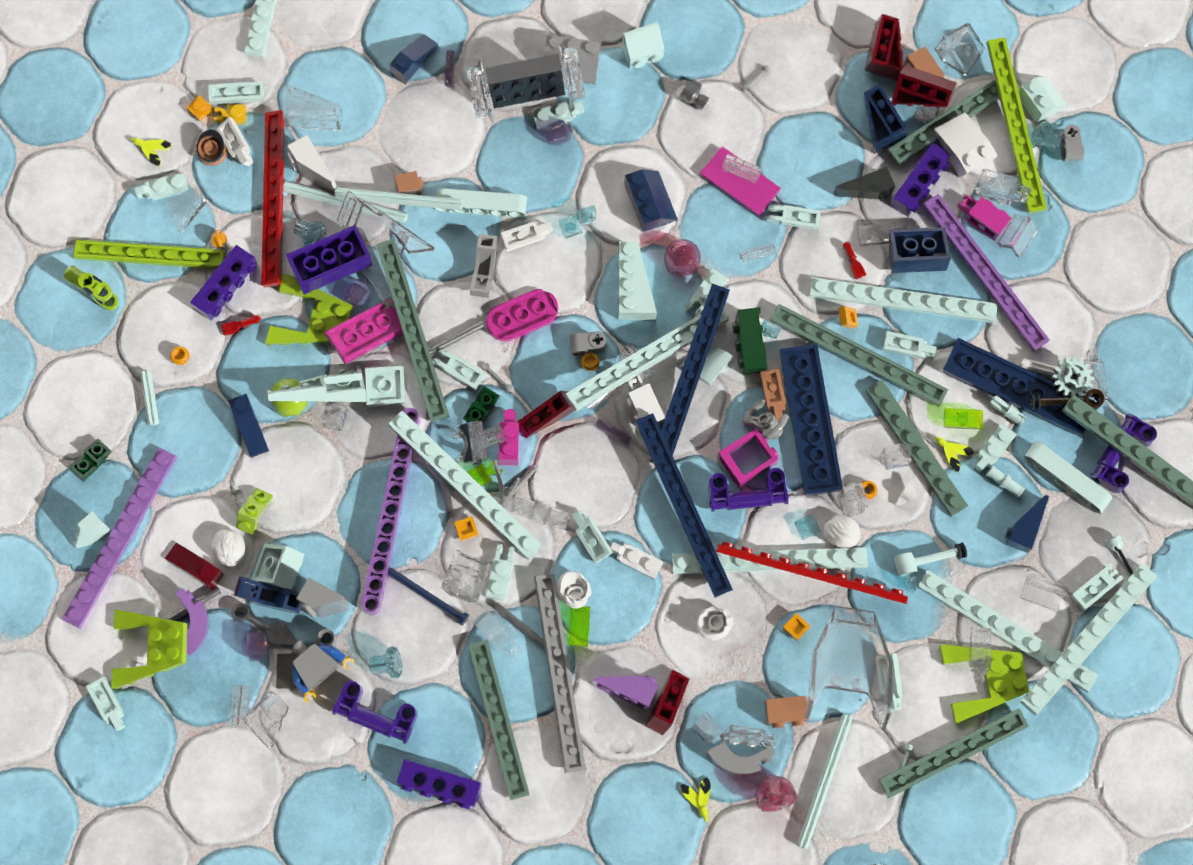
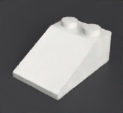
M966 113L934 129L944 150L951 154L949 159L959 178L998 157L990 141Z
M306 135L287 145L289 149L287 155L291 160L290 163L295 171L299 170L303 177L326 191L334 193L335 188H337L335 181L309 137Z

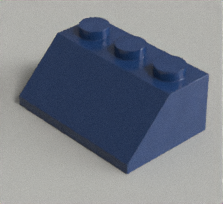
M641 169L625 175L624 185L643 232L678 221L659 171Z
M945 227L889 230L891 273L947 271L951 257Z

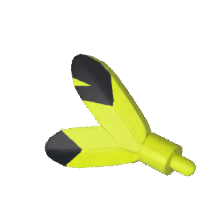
M131 138V141L142 148L149 161L155 166H160L161 161L154 150H166L171 147V143L166 140L144 141L139 138Z
M935 436V439L938 441L937 443L944 450L949 466L952 470L958 472L960 470V462L956 454L970 456L974 453L973 449L962 444L948 443L944 438Z
M705 777L702 780L699 795L690 786L682 784L680 789L683 796L694 807L699 809L700 816L707 822L709 814L706 806L711 790L709 778Z

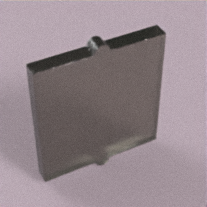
M294 651L287 654H277L276 689H291L293 691L297 689L293 681L292 669L294 667L293 661L299 655Z

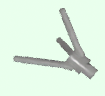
M493 460L499 492L501 493L499 504L503 508L507 507L515 492L537 470L536 467H533L521 481L520 478H516L512 486L508 488L503 486L497 460Z

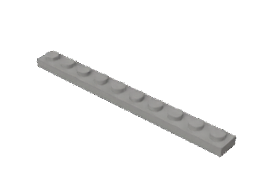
M555 574L538 575L534 577L564 773L585 771L586 767Z

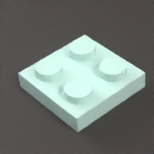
M404 366L365 368L367 407L406 404Z

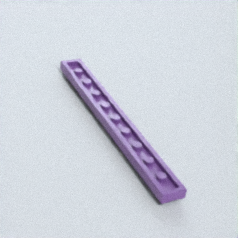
M937 194L924 202L922 205L938 227H945L949 242L1031 350L1034 352L1047 344L1050 339L942 197Z
M158 448L61 620L79 629L82 628L176 461V455Z

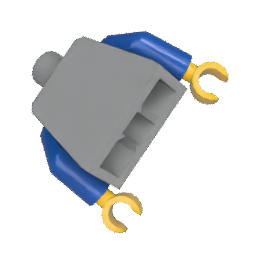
M300 640L292 647L299 655L293 661V681L303 694L306 702H309L307 698L309 694L316 698L313 689L342 665L348 670L349 668L345 663L348 660L354 663L350 656H345L336 647L324 643L319 645L314 643L308 648Z

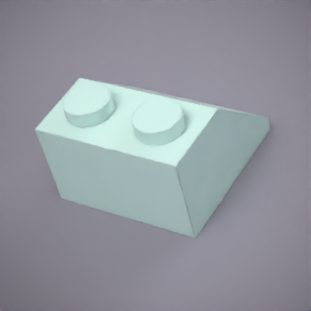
M658 22L623 33L622 51L630 69L634 67L640 68L646 63L658 62L664 58V45Z
M1036 77L1022 85L1019 89L1021 103L1036 124L1067 107L1047 77Z
M264 544L251 580L273 587L292 590L296 583V577L302 565L304 554L288 546Z

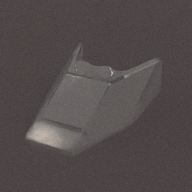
M348 191L339 212L337 223L341 231L356 225L369 251L373 264L359 272L386 308L395 307L376 244L395 239L400 258L404 250L411 254L434 251L435 247L362 198Z
M835 606L813 650L805 718L809 719L825 688L857 692L869 696L880 729L885 731L892 707L893 662L874 611Z

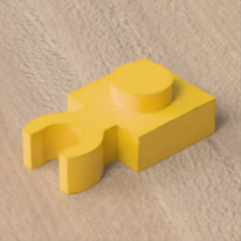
M246 104L227 105V110L220 107L214 108L216 114H221L220 117H214L216 123H222L231 117L236 124H247Z

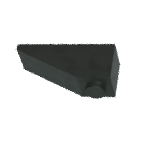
M887 167L837 185L834 195L837 197L878 199L882 197L884 199L892 195L896 185Z

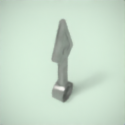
M237 603L232 607V617L239 622L247 620L266 632L268 644L293 647L298 643L283 621L268 624L251 614L248 606L244 603ZM244 607L246 609L244 617L239 618L235 615L237 608Z

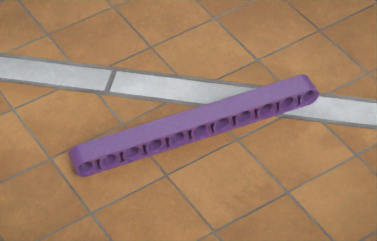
M407 408L403 411L407 416H415L414 422L418 426L420 425V417L416 409ZM398 435L362 598V607L370 616L378 614L382 607L388 569L391 564L414 450ZM401 452L408 453V456L404 459L398 457ZM397 470L404 471L401 477H396L394 474ZM394 488L400 489V493L396 496L390 494ZM389 507L396 508V512L394 514L386 513ZM387 525L393 527L390 533L382 532L383 528ZM382 544L389 546L385 552H380L379 547ZM383 563L385 567L381 571L374 570L375 565ZM379 582L381 586L378 590H371V584ZM375 601L376 607L369 610L366 608L368 602Z

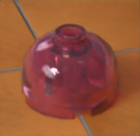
M678 239L667 246L664 253V263L667 271L677 277L690 276L699 268L701 254L695 243L687 239Z
M775 774L766 776L756 789V801L759 809L761 807L763 812L782 810L781 805L787 804L789 807L798 798L792 783L787 778L776 776Z

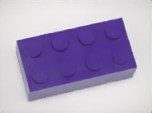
M356 225L286 254L288 263L303 295L373 265L369 251Z

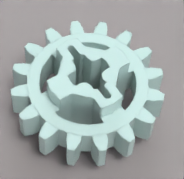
M1076 357L1071 358V360L1065 358L1063 362L1057 363L1059 368L1055 367L1053 371L1056 374L1051 376L1052 379H1056V382L1052 384L1053 386H1058L1056 392L1063 391V397L1068 394L1069 397L1075 394L1077 397H1082V393L1086 394L1088 392L1087 388L1093 387L1089 382L1095 379L1090 376L1094 371L1087 369L1090 364L1083 365V359L1077 362ZM1070 376H1075L1076 379L1071 380Z

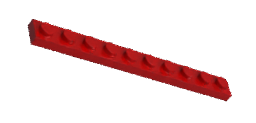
M282 110L265 113L261 285L263 287L282 285L285 112Z
M726 541L716 545L715 551L721 554L907 604L908 596L903 594V590L892 588V591L884 589L885 585L874 582L873 586L865 584L866 580L855 577L854 580L847 579L846 574L836 572L835 575L828 574L829 570L820 567H817L816 570L810 569L809 564L798 562V565L792 564L788 558L779 557V560L771 558L772 554L762 551L759 555L752 553L753 549L744 546L741 549L734 548L733 543Z

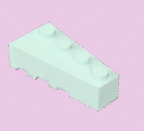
M619 242L618 320H656L657 311L638 242Z

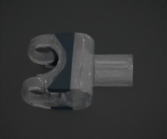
M472 421L451 430V438H462L464 441V449L454 459L459 466H467L487 461L486 448L502 443L505 440L502 428L495 426L483 430L482 421Z

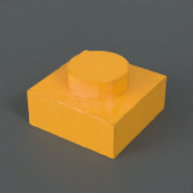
M200 95L186 107L199 121H202L213 111L212 106Z
M846 306L839 308L841 326L850 329L858 327L856 309Z
M473 516L454 522L460 542L479 536Z
M796 613L783 626V629L794 640L798 641L811 626Z

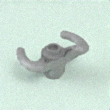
M761 399L747 410L742 418V422L744 425L760 429L763 432V438L766 440L777 439L782 435L789 416L783 414L780 421L769 412L759 417L752 416L757 410L766 405V400Z

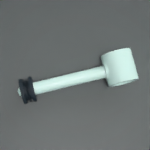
M962 542L955 544L954 549L914 558L912 552L895 556L893 559L899 577H904L918 572V565L954 556L958 559L966 558L967 548Z

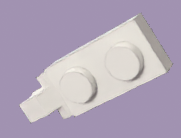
M231 117L227 118L216 130L221 134L230 155L237 161H240L242 165L249 167L254 163L248 154L251 152L234 119Z
M534 221L501 232L500 236L506 252L541 241L546 238L545 235L553 232L551 222L541 225L540 222L536 223Z
M613 542L610 547L612 552L618 555L616 559L621 564L655 580L663 565V561L626 543L621 546Z

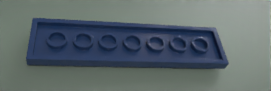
M957 338L942 370L943 373L992 396H998L1005 402L1013 404L1015 407L1079 437L1083 436L1086 429L1062 412L1065 405L1041 406L1040 410H1031L1029 404L1030 395L1039 394L1040 398H1069V394L1065 397L1062 396L1063 391L1056 392L1058 386H1053L1054 382ZM1089 399L1092 404H1097V402Z
M813 344L781 348L779 353L804 496L843 491L818 346Z

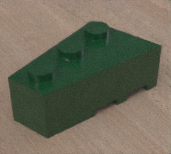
M760 307L738 310L735 322L732 323L733 334L737 335L735 349L740 354L738 367L739 370L742 369L743 375L758 374L760 371L767 370L765 343H763L761 332L763 331V325H760L759 321Z

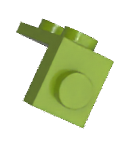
M255 488L238 511L236 528L254 535L257 531L258 518L272 500L273 495Z

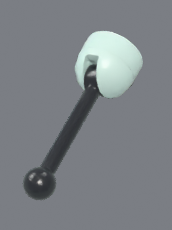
M1117 535L1106 541V544L1110 550L1119 553L1131 576L1134 572L1121 551L1123 540L1120 535Z

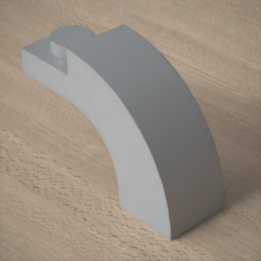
M479 234L474 273L470 287V295L489 298L494 276L498 236Z
M725 742L706 752L708 758L719 769L733 775L757 773L762 770L759 762L764 765L772 761L771 756L776 754L771 746L753 756L741 757L734 754Z

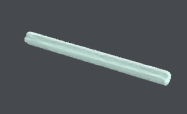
M289 181L284 182V192L406 223L408 218L407 212L365 201L337 199L334 193Z
M339 187L335 188L334 192L337 199L462 210L463 208L462 199Z
M843 714L841 716L797 842V846L807 849L852 722V717Z

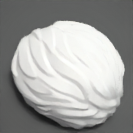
M836 515L825 524L824 536L830 544L836 547L850 548L859 541V525L850 517Z
M226 529L214 535L211 548L217 560L226 566H236L245 556V541L240 533L235 530L229 531Z
M567 571L559 578L557 593L564 604L576 609L586 605L588 597L591 595V588L589 582L582 574L575 571Z
M712 606L705 609L698 617L696 623L697 631L704 639L717 641L728 634L732 627L733 619L726 609H718V607Z

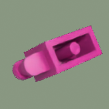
M964 195L963 201L957 204V207L967 214L965 221L994 241L1011 220L1007 212L998 209L990 200L982 197L976 201L971 196Z
M507 409L504 412V422H500L499 465H519V422H516V415L513 409Z

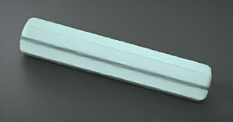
M143 371L140 373L147 422L149 426H156L159 424L152 374L150 371Z

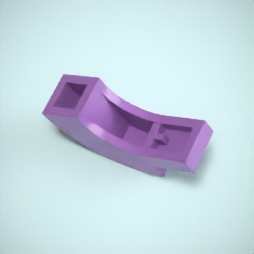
M182 588L176 594L190 615V625L187 630V654L191 656L200 648L206 638L209 619L203 601L200 600L194 604L195 597L191 591H185Z

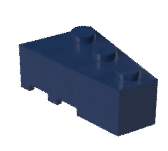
M880 84L864 92V105L874 153L876 154L907 137L908 128Z

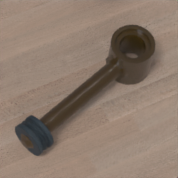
M1091 389L1082 397H1078L1096 411L1105 401L1104 394L1098 389ZM1039 394L1030 395L1029 404L1031 410H1040L1041 406L1066 405L1071 397L1040 398ZM1089 397L1094 398L1097 404H1092L1089 401Z

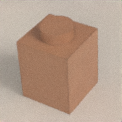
M416 171L395 175L399 193L422 195L421 188L424 185L422 177H418Z

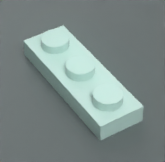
M263 81L208 85L210 104L265 101V85Z

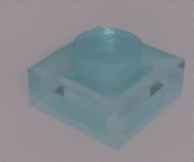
M594 205L576 211L578 224H589L596 219Z
M576 214L559 220V225L565 239L582 234V228Z
M764 320L762 323L763 331H761L763 336L769 339H777L781 326Z
M813 514L794 523L802 540L821 532Z

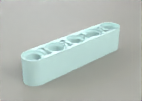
M446 188L437 190L436 197L462 199L463 201L462 210L435 208L440 212L523 218L526 215L527 197L524 195Z
M1035 441L1024 455V459L1030 465L1095 513L1101 514L1111 501L1112 496L1110 493L1041 442Z

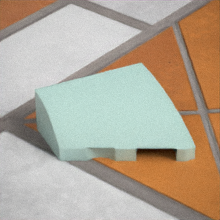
M719 348L709 351L699 379L710 386L729 365L733 356Z
M92 511L77 524V531L74 535L77 541L73 542V546L77 549L93 544L108 535L112 530Z

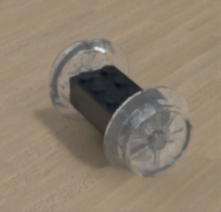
M558 42L559 55L554 54L485 68L487 80L482 57H479L477 66L466 67L476 118L488 117L494 123L490 97L494 109L566 95L564 83L569 106L572 108L574 100L585 98L576 46L564 48Z

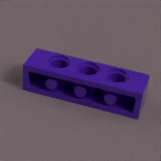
M932 143L897 191L890 206L909 217L911 212L916 213L921 205L919 203L921 198L926 199L931 191L929 189L931 184L935 186L941 177L939 175L941 170L945 172L951 162L948 160L951 154ZM928 165L934 166L935 169L929 168ZM918 179H923L926 183H921ZM908 193H914L916 197H911Z
M235 245L191 300L190 304L193 309L210 321L214 317H218L225 303L230 302L233 298V293L236 289L241 288L248 274L253 273L256 269L257 261L255 257L238 245ZM235 267H241L239 271L233 272ZM229 281L227 286H221L223 282ZM212 296H218L215 301H209Z
M405 759L397 779V784L401 785L400 789L412 792V789L420 791L419 795L428 798L435 795L439 797L441 802L448 804L451 801L458 802V807L470 810V807H476L482 787L481 782ZM419 774L425 776V782L422 785H416L414 782L415 777ZM437 780L444 781L445 786L441 791L434 790V783ZM456 786L464 788V793L460 797L453 795V789Z

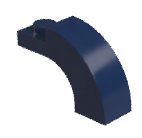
M240 576L233 596L245 599L253 604L284 612L299 614L301 609L300 603L296 599L299 592L269 586Z

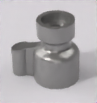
M692 79L684 87L679 96L680 99L688 104L695 103L696 107L700 110L704 108L709 100V97L699 93L702 84L695 79Z

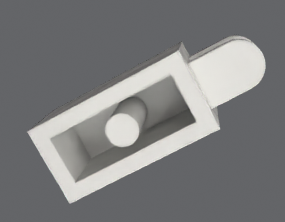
M640 375L626 382L631 391L627 394L626 403L629 409L633 408L634 420L652 413L657 423L665 419L650 384L644 385ZM638 383L640 388L634 389L633 385Z

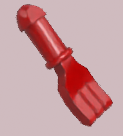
M846 241L843 243V249L849 258L848 261L852 263L851 269L857 280L866 276V272L861 262L856 260L857 256L854 254L852 245Z
M253 315L238 322L232 321L222 324L223 335L228 336L238 332L241 327L245 328L246 326L257 324L260 322L261 317Z

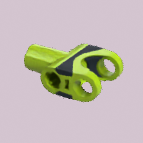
M74 265L67 268L63 276L64 280L83 291L91 301L108 311L115 310L118 307L119 300L112 293V289L108 284L91 273L81 271ZM110 298L115 299V303L112 306L105 305L106 301Z

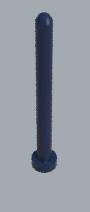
M388 569L389 576L459 620V625L463 626L470 616L468 613L464 612L462 614L395 569Z

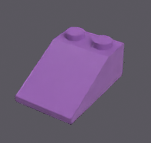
M645 675V677H595L593 681L594 687L646 711L659 684L655 683L656 679Z

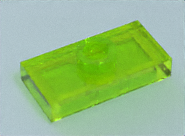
M945 408L944 428L982 430L983 410Z
M590 607L571 608L568 646L588 647Z

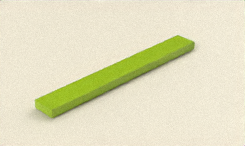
M75 240L73 258L77 260L217 269L225 259L226 252L225 250Z

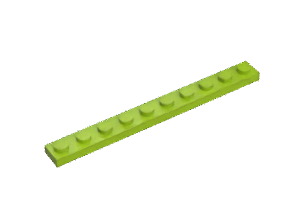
M1006 37L991 39L986 44L1027 214L1045 211L1047 206Z

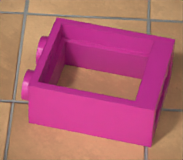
M757 428L721 450L717 456L738 488L776 465L779 460L777 458L779 457L777 451L773 447L770 448L767 443L768 440L762 436L763 432H759ZM755 438L769 460L743 475L729 453Z

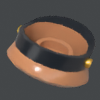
M216 130L204 131L195 145L198 159L208 166L220 164L228 154L223 138Z

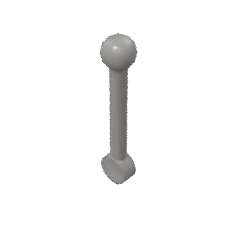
M764 65L762 70L745 84L741 90L745 92L764 72L769 71V67Z
M488 363L482 364V369L494 376L505 387L507 392L512 390V386L506 384L490 369Z

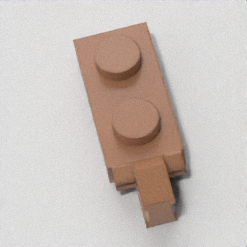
M779 368L760 371L766 408L769 413H773L775 418L780 421L783 415L782 411L786 410V400Z

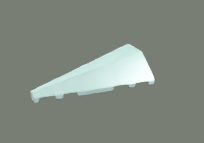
M360 365L354 366V370L348 372L339 370L336 375L325 374L300 381L299 386L292 388L286 385L280 391H267L268 401L366 402V391Z

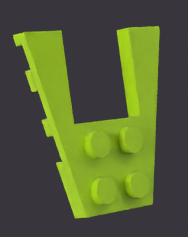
M283 273L282 285H280L279 289L281 294L315 300L308 330L305 333L270 326L265 344L266 346H271L274 344L330 343L325 336V331L350 319L353 306L319 289L303 295L297 280Z
M114 609V629L125 630L148 627L147 666L113 668L111 689H120L121 686L136 683L137 680L149 678L156 673L165 672L186 664L187 623Z
M939 645L943 665L981 660L989 698L952 703L951 709L954 724L1030 691L1022 653Z

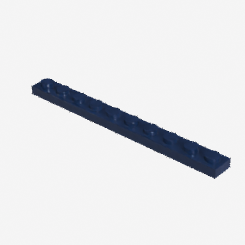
M713 283L711 284L661 428L672 456L730 292L729 289Z
M652 413L635 420L713 597L716 598L732 591L731 584L654 414Z

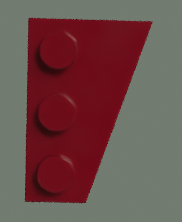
M882 13L877 19L864 69L865 71L897 81L903 69V51H901V32L898 18Z
M905 65L899 74L891 103L893 106L900 104L907 106L947 107L953 97L957 82Z

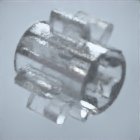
M918 105L914 117L917 122L921 121V123L926 125L936 118L935 115H937L936 112L938 110L936 107Z

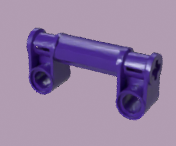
M1126 414L1125 421L1120 428L1144 446H1150L1157 437L1156 429L1138 417ZM1142 433L1148 434L1150 439H1145ZM1108 445L1097 462L1098 466L1093 473H1090L1089 478L1113 493H1121L1129 484L1128 475L1115 468L1122 455ZM1114 480H1120L1123 485H1117Z
M780 468L769 470L765 477L766 490L737 493L728 492L727 479L723 474H714L708 483L711 512L717 509L734 510L772 506V504L777 503L788 504V491L784 472ZM771 474H776V475H778L779 478H780V481H778V482L772 481L771 478H770V475H771ZM716 479L720 480L723 486L717 488L713 485V481Z
M355 681L345 683L333 707L332 714H339L346 717L350 722L389 738L399 739L406 745L418 717L417 709L411 704H403L399 708L395 719L392 720L359 706L358 704L363 695L362 686ZM354 685L357 686V694L350 696L348 693L349 688ZM407 708L413 710V715L409 719L403 717V712Z

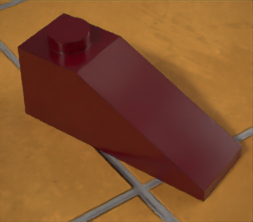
M559 391L517 421L525 438H529L575 411L565 398V394L569 391Z
M177 542L165 557L166 560L211 590L217 586L225 575L220 569Z
M673 669L671 670L645 725L647 728L663 736L672 726L690 678Z

